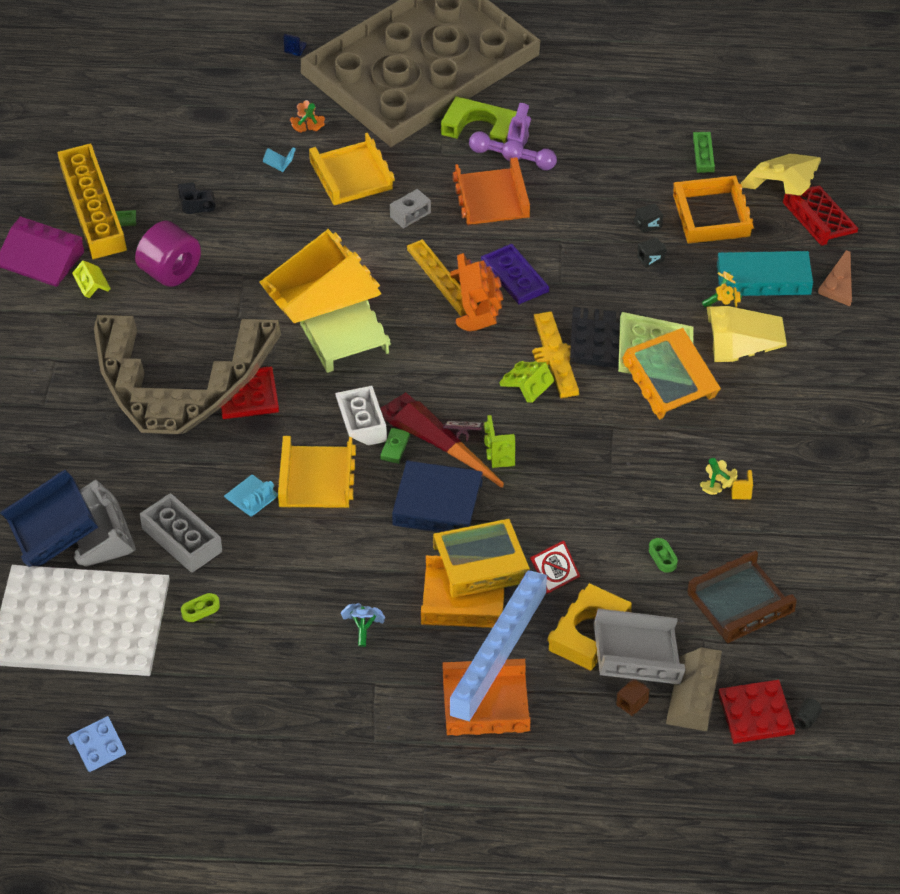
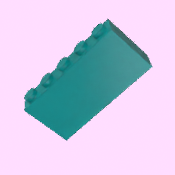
M808 251L718 253V272L722 274L724 271L730 272L734 276L732 280L736 283L729 280L726 282L727 287L733 288L732 295H734V287H736L737 292L740 291L741 296L811 295L813 279ZM718 274L719 286H720V284L722 283L724 277H722V276H720V275Z

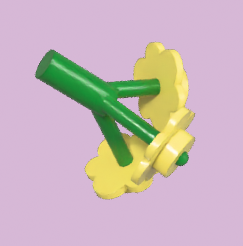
M716 458L709 459V465L706 467L711 481L701 482L700 486L703 488V491L711 495L722 492V488H729L733 486L734 481H737V470L728 471L725 461L721 460L718 462Z

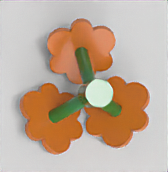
M305 100L297 105V115L302 116V119L291 117L290 121L292 127L302 133L307 130L305 120H308L309 130L318 131L325 125L324 116H314L315 105Z

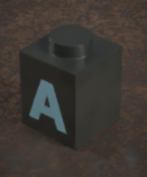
M655 203L636 209L634 223L636 227L640 228L642 233L662 227L663 214Z
M657 237L639 243L637 257L645 268L665 261L666 246Z

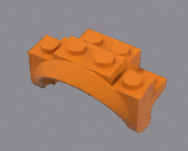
M464 253L457 255L458 269L451 271L450 275L460 282L463 308L467 315L456 319L457 326L466 331H476L497 324L496 316H498V310L502 308L501 301L503 300L502 292L499 289L502 287L499 277H495L491 267H487L484 260L472 263L470 259L467 260Z

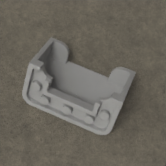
M97 480L80 489L99 528L77 541L79 548L75 550L76 555H74L76 562L80 566L87 567L134 552L136 550L115 496Z

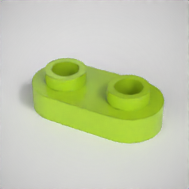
M207 593L184 603L181 607L182 618L187 622H195L217 612L220 608L219 598L215 594Z

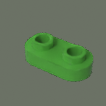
M662 538L651 540L649 543V553L657 567L666 573L673 572L677 568L678 559L669 543Z

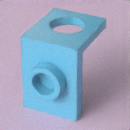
M267 148L263 162L284 172L293 159L295 148H292L287 157Z

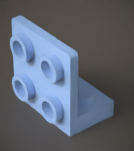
M108 716L67 737L70 745L75 744L88 772L126 754Z

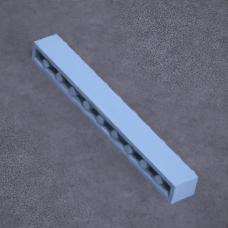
M530 570L526 572L450 697V716L470 722L544 598L547 575Z

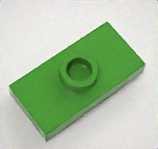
M391 428L380 455L381 460L399 464L410 433Z

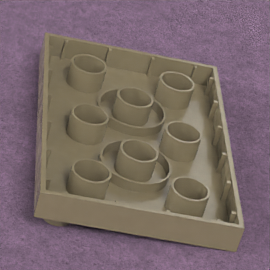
M399 0L301 58V74L387 145L393 147L447 113L455 97L469 99L538 56L541 40L489 0Z

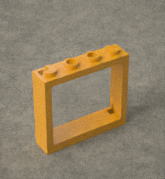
M736 176L674 182L673 197L688 244L751 236V229H754L753 219H750L749 206H746L745 194H742V185L738 183ZM731 193L740 223L704 227L694 226L686 200L687 197Z

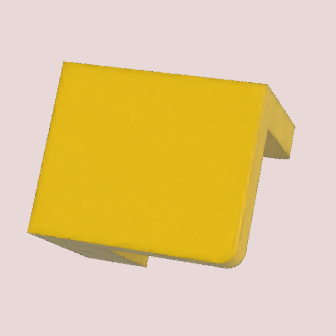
M752 470L747 471V479L733 482V486H731L732 499L752 498Z

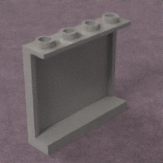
M598 608L594 620V631L600 675L680 684L685 673V664H680L674 630L678 619Z

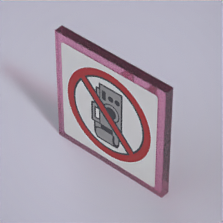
M445 421L443 428L459 429L456 437L459 439V435L464 433L466 434V441H468L469 432L467 429L482 430L483 423Z

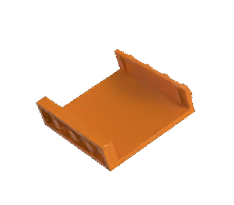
M517 157L510 158L509 169L461 174L458 164L455 165L453 181L457 182L455 184L456 194H460L458 196L459 206L463 207L461 208L462 218L466 219L467 225L530 218V203Z
M507 659L470 722L450 716V697L472 661L443 662L447 735L522 733L530 731L525 659Z

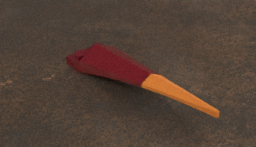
M405 392L380 408L383 418L391 425L440 448L474 470L483 471V476L503 488L504 483L420 401H415Z

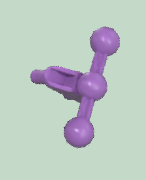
M519 103L516 116L511 119L507 137L508 141L506 143L490 140V137L483 131L473 133L469 139V146L476 153H483L487 150L499 152L508 161H510V158L517 157L518 160L522 158L536 162V165L542 170H550L557 163V156L550 149H542L539 152L524 149L529 137L528 128L531 122V118L526 116L529 105L525 103Z

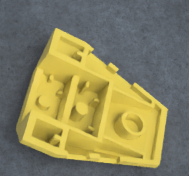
M787 154L761 162L742 181V188L756 189L766 179L784 182L785 194L801 196L810 187V181L814 178V171H817L821 158Z
M730 306L707 307L708 320L712 324L714 338V362H733L739 360V357L748 355L751 357L756 352L763 350L768 352L787 345L782 317Z

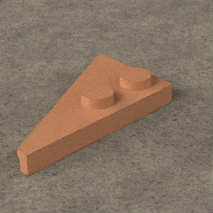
M846 250L820 286L818 294L851 306L852 302L850 251Z

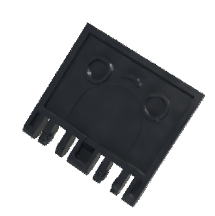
M573 306L569 362L619 368L620 316L619 323H617L616 311L603 310L602 321H600L599 309H595L594 320L587 319L589 311L588 308H584L583 318H580L581 307Z

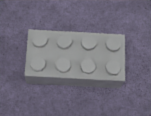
M171 493L140 513L142 529L191 573L222 553L221 537Z

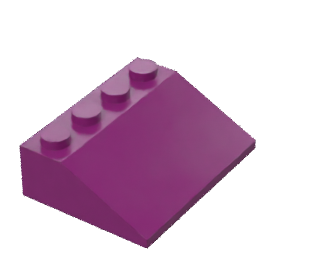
M20 216L10 228L0 250V268L57 287L83 255L82 237Z

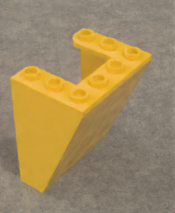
M329 229L259 282L293 323L381 295L378 289L380 285L372 278L368 268L359 263L361 261L359 255L355 251L353 253L349 251L345 245L342 247L340 244L342 239L336 232L332 233Z

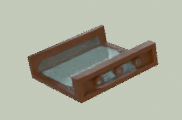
M756 550L746 553L734 561H729L719 568L711 569L706 574L694 577L688 584V595L727 644L795 612L797 599L793 594L785 597L757 564L758 552Z

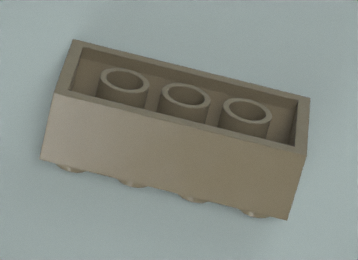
M701 647L680 656L679 662L680 664H685V673L681 683L674 684L666 724L702 731L708 730L722 651Z

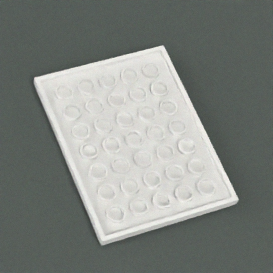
M12 565L0 609V666L150 676L170 581L169 575Z

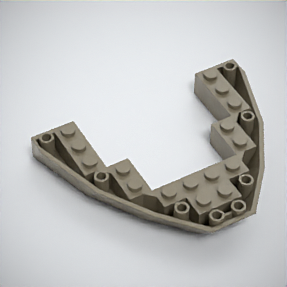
M97 315L94 326L101 374L118 406L141 433H187L219 410L255 376L281 336L278 320L242 319L233 360L213 362L207 390L141 388L145 374L141 359L131 358L137 334L134 317Z

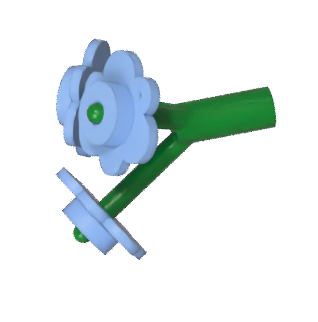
M360 603L349 604L341 612L343 619H354L359 629L358 646L360 647L366 646L367 629L372 622L383 624L385 619L380 609L362 606ZM365 617H370L368 622L365 624Z

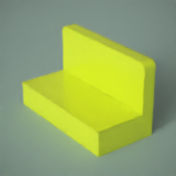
M82 260L72 273L85 297L90 298L98 288L107 292L111 289L100 268L94 264Z

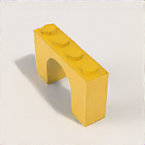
M589 583L585 590L582 589L580 591L577 601L570 605L566 616L561 617L555 631L552 630L547 639L549 651L592 671L598 662L596 641L583 636L575 627L583 620L595 619L598 608L631 612L632 603Z

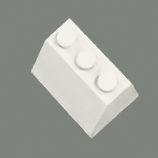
M373 386L335 393L349 437L366 445L386 442V424Z

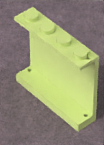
M368 300L300 321V325L327 373L334 371L333 360L378 346H382V350L389 354V345H391L389 336L384 334L383 326L377 322L376 314L374 311H371Z

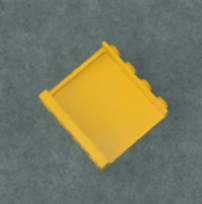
M365 133V142L319 154L316 147L309 149L310 163L333 205L393 189L394 174L392 171H389L386 160L383 161L381 151L377 150L374 139H371L368 133Z

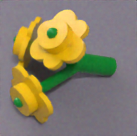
M724 271L723 274L718 272L717 274L724 277L720 286L716 288V293L702 301L703 306L706 308L719 300L723 304L728 305L734 299V305L737 308V303L741 302L742 298L740 291L737 292L736 287H734V295H732L733 288L726 285L727 280L736 283L732 280L734 276L730 272Z

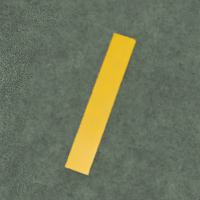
M422 239L407 245L409 253L460 316L467 314L463 308L460 284L455 278L451 277L450 272Z

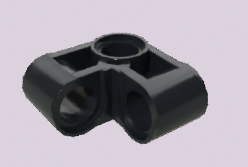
M194 182L178 184L179 199L181 200L184 213L211 212L216 208L212 191L196 190Z

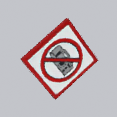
M564 540L530 557L536 572L547 575L546 594L580 577Z

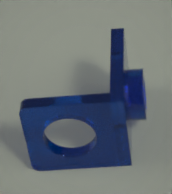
M288 34L283 36L284 52L300 56L307 43L300 41V38Z

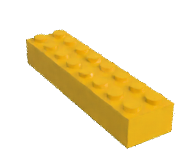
M91 143L57 152L60 167L92 260L126 251L124 234Z

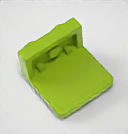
M520 361L515 364L510 372L503 376L499 384L504 387H520L526 401L532 403L555 380L546 362Z
M487 415V422H484V431L487 433V435H484V444L489 447V449H486L487 460H491L492 468L515 466V435L495 436L492 416Z

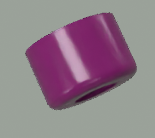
M161 221L144 234L138 244L135 260L137 266L164 286L174 287L186 281L195 271L201 257V247L196 238L173 222Z

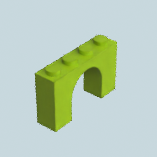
M455 97L441 121V135L458 139L461 131L468 123L486 121L494 126L490 132V140L506 143L508 141L507 137L511 119L516 116L517 111Z

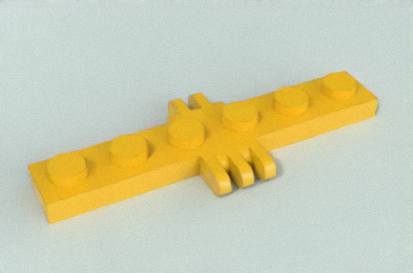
M552 311L534 314V322L543 347L532 350L535 361L546 362L550 366L560 398L579 395V389L569 363L570 345L562 343Z

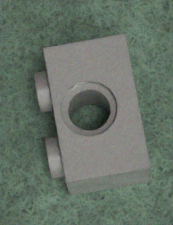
M418 189L390 204V218L402 228L431 213V200Z

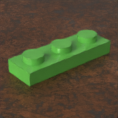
M693 132L697 173L714 172L715 165L711 132Z

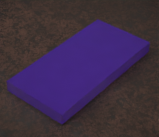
M513 244L481 256V261L484 260L487 267H491L495 277H499L501 285L518 305L549 292V286Z

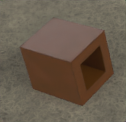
M632 679L617 693L616 705L633 716L648 703L649 689L644 683Z

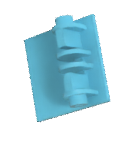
M252 474L224 495V497L252 517L277 498L278 493L273 490L275 486L272 481L263 483Z

